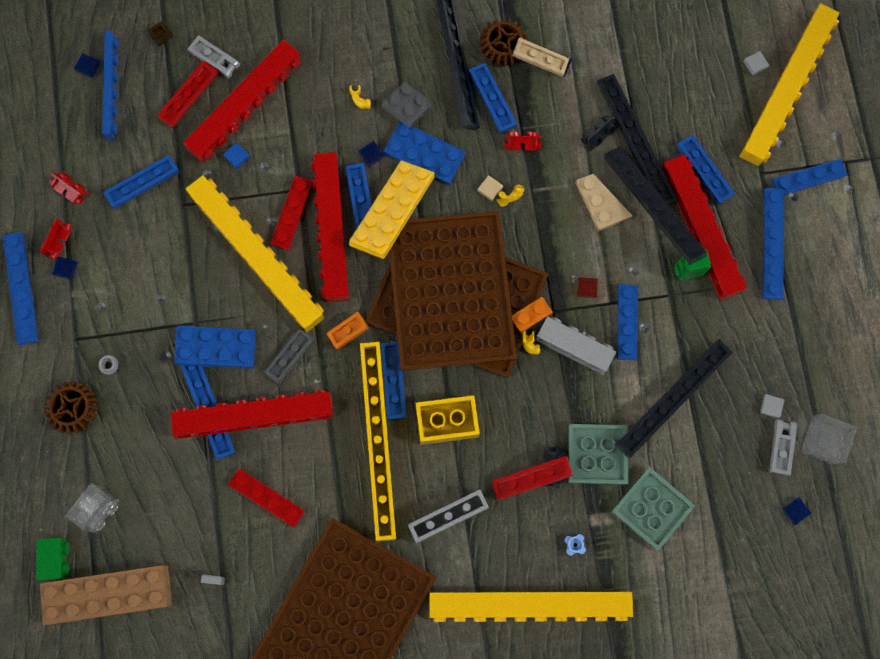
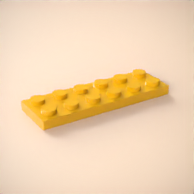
M401 160L353 234L349 245L384 259L434 179V172Z

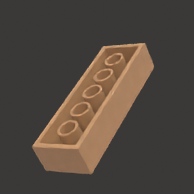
M165 565L40 584L43 625H54L172 607L168 566Z

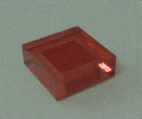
M579 277L577 297L596 298L598 279Z

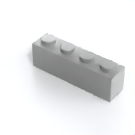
M547 316L535 341L604 375L616 353L613 347L606 343L600 344L595 341L596 339L593 336L583 335L578 332L577 328L570 325L567 327L561 324V320Z
M478 490L408 524V528L415 543L418 544L487 510L489 506L481 490Z

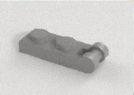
M199 35L188 48L189 53L212 66L227 79H230L234 69H238L240 66L237 60ZM225 62L229 64L226 68L223 66Z
M775 420L770 473L785 476L791 475L797 423H785L783 420ZM786 430L788 435H783L782 431Z

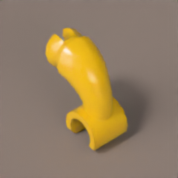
M350 85V94L356 106L364 110L370 109V99L359 97L361 93L360 85H358L357 91H353L352 85Z
M516 185L508 196L502 191L499 192L498 195L501 199H496L500 206H506L509 202L518 200L523 195V186Z
M524 330V349L529 354L538 355L540 353V345L533 343L534 332L532 331L531 335H526V330Z

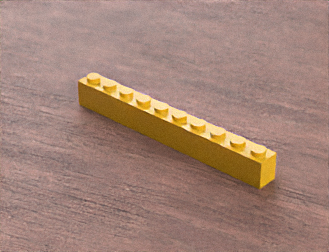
M821 3L819 4L739 156L740 158L758 167L763 161L767 162L771 155V152H769L770 147L774 148L779 139L777 137L778 132H782L787 124L784 122L785 118H789L794 110L792 105L794 102H798L802 94L799 92L801 87L805 88L810 79L807 77L808 74H812L817 65L814 63L816 58L820 59L824 52L822 46L824 44L827 45L832 36L829 34L830 31H834L839 23V20H837L839 12Z
M202 175L185 188L188 195L306 333L324 319L322 307L310 300L312 298L310 293L305 288L302 290L298 286L300 283L293 274L290 276L286 272L288 270L286 265L281 260L278 262L274 258L276 256L274 251L262 244L264 240L258 233L254 234L250 230L252 226L246 219L242 221L239 217L240 212L234 205L230 207L227 203L229 200L223 192L218 193L215 189L217 186L212 179L209 178L207 180Z
M380 342L360 343L376 542L396 540Z
M632 592L429 593V618H434V622H446V618H454V622H466V618H474V622H486V618H494V622H507L506 617H515V622H527V617H535V621H547V617H555V621H567V617H575V621H587V617H595V621H607V617H615V621H628L627 617H633Z

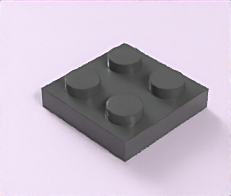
M404 82L382 102L381 107L411 128L432 108L433 103Z

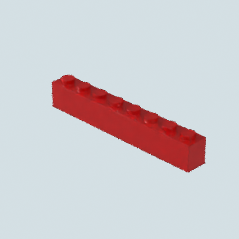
M283 39L183 142L186 150L202 164L206 160L211 159L214 151L218 147H222L231 134L237 132L239 125L250 118L252 112L263 104L264 99L268 95H272L275 92L276 87L288 78L289 73L293 69L295 70L299 67L301 63L300 52Z
M336 152L314 154V161H311V169L316 175V178H312L313 189H317V196H314V206L318 207L315 220L316 225L320 226V231L316 233L317 243H321V249H318V258L323 264V267L319 268L320 279H324V286H321V296L325 297L326 303L349 301Z
M682 155L664 162L662 169L678 199L677 205L690 233L704 249H707L711 264L708 274L720 300L722 301L741 294L746 289V281L738 271L737 261L731 256L730 246L723 238L722 228L715 221L714 211L709 208L707 196L700 188L699 178L692 171L691 161L687 160L686 155Z
M317 390L313 392L314 394L307 395L305 392H300L292 397L278 395L274 397L275 399L269 400L264 397L257 398L254 402L239 400L231 405L218 403L215 404V407L208 408L206 405L196 406L193 410L178 408L175 412H170L173 437L177 440L332 419L333 412L330 392Z

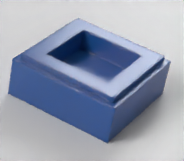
M238 143L234 144L223 154L224 158L235 169H238L250 158L249 154Z

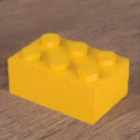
M474 396L416 403L420 445L479 437Z

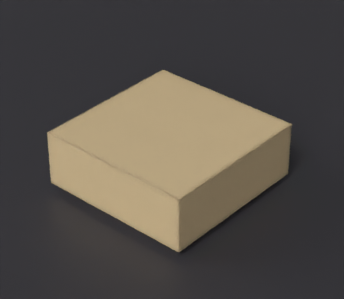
M488 175L477 192L493 202L503 189V185Z

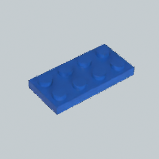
M400 121L383 154L399 162L402 160L432 171L435 174L434 179L450 185L466 152L413 126L409 128Z
M177 326L174 364L253 369L255 330Z

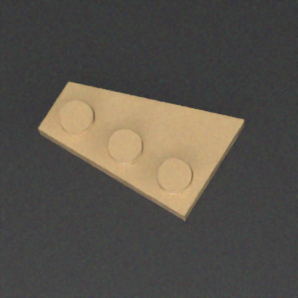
M594 174L576 180L575 183L597 231L614 226L633 217Z

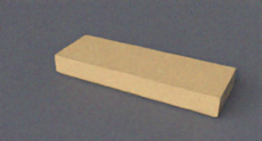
M522 38L518 39L512 55L561 77L564 75L569 58Z

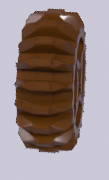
M503 18L501 22L495 19L493 24L489 22L487 28L484 27L483 33L480 35L481 41L479 46L482 47L481 52L485 54V59L490 58L491 64L496 61L497 66L503 63L504 67H506L508 62L513 65L514 61H520V59L512 56L514 50L511 51V47L517 43L519 38L527 41L528 38H526L527 33L523 31V27H517V21L512 24L510 19L507 22H504ZM497 34V38L490 42L489 40Z
M71 381L69 385L63 382V388L57 385L56 392L49 391L52 397L45 398L49 404L43 407L49 410L44 413V416L49 417L47 423L53 424V429L59 428L61 433L66 431L67 434H72L73 430L75 433H79L80 427L86 430V423L93 424L90 418L97 417L93 411L98 410V407L94 405L98 402V399L93 398L95 393L90 391L88 386L83 387L81 382L77 385L74 381ZM71 393H79L82 396L80 398L76 397L74 399H70L67 395ZM60 400H61L62 405H61V407L57 410L58 404H59V402H60ZM69 403H71L72 405H74V406H73V410H72L73 412H71V411L68 410V409H70V408H69V406H70ZM83 406H85V410L81 415L80 410ZM72 416L76 421L65 423L60 419Z

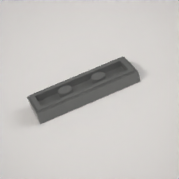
M299 327L263 373L280 385L315 339Z

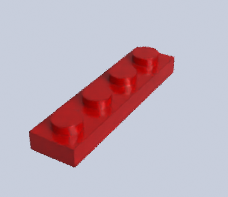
M202 61L158 113L157 117L171 128H174L219 74L218 71Z
M297 176L294 177L274 232L271 246L287 251L290 250L313 186L311 180Z
M564 456L493 480L492 483L497 500L500 501L572 477L573 474L568 457Z
M241 469L237 470L228 484L293 528L296 527L305 513V510Z

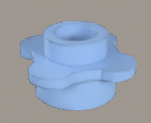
M578 534L575 537L567 536L564 541L567 543L566 553L568 555L585 553L586 548L584 547L583 535Z

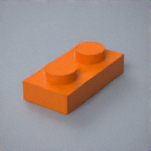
M541 297L513 314L512 321L521 334L524 330L531 328L553 312L544 298Z
M357 311L326 334L334 347L339 350L368 330L369 327Z

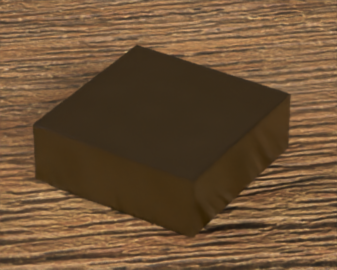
M162 21L147 30L158 46L174 37Z

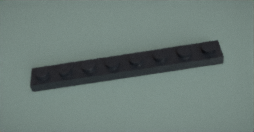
M436 0L461 124L463 128L475 131L480 128L454 1Z
M612 74L597 80V85L612 115L615 117V121L640 171L668 206L677 203L678 199L616 76Z
M618 147L606 153L604 159L688 264L691 265L706 257L707 252L624 150Z
M720 339L716 340L615 445L628 459L631 458L733 352Z

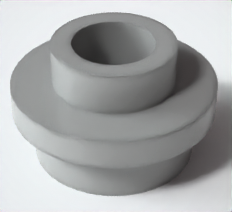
M111 355L102 357L98 363L99 370L106 375L115 373L118 369L117 359ZM111 362V368L107 369L106 364Z

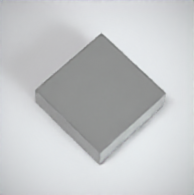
M760 51L745 58L743 61L752 76L769 67L768 62Z
M765 394L760 414L779 419L784 399Z
M203 574L201 577V583L224 585L225 578L220 576Z

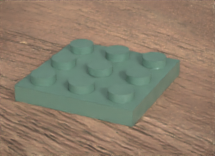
M569 424L568 460L573 476L568 478V483L628 485V458L615 445L628 431V425Z
M648 467L611 512L654 550L659 551L693 510L695 505L651 467Z

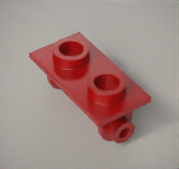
M508 132V135H504L505 138H508V141H504V149H508V151L521 150V143H525L524 150L538 151L542 147V142L538 141V138H542V136H538V132H527V136H519V132Z
M51 173L55 177L49 182L51 187L62 195L68 190L65 197L74 204H82L84 201L83 195H90L83 185L71 181V177L66 173Z
M56 218L54 224L50 227L46 240L42 243L40 253L48 259L56 260L64 247V244L59 241H67L72 232V225L63 223Z

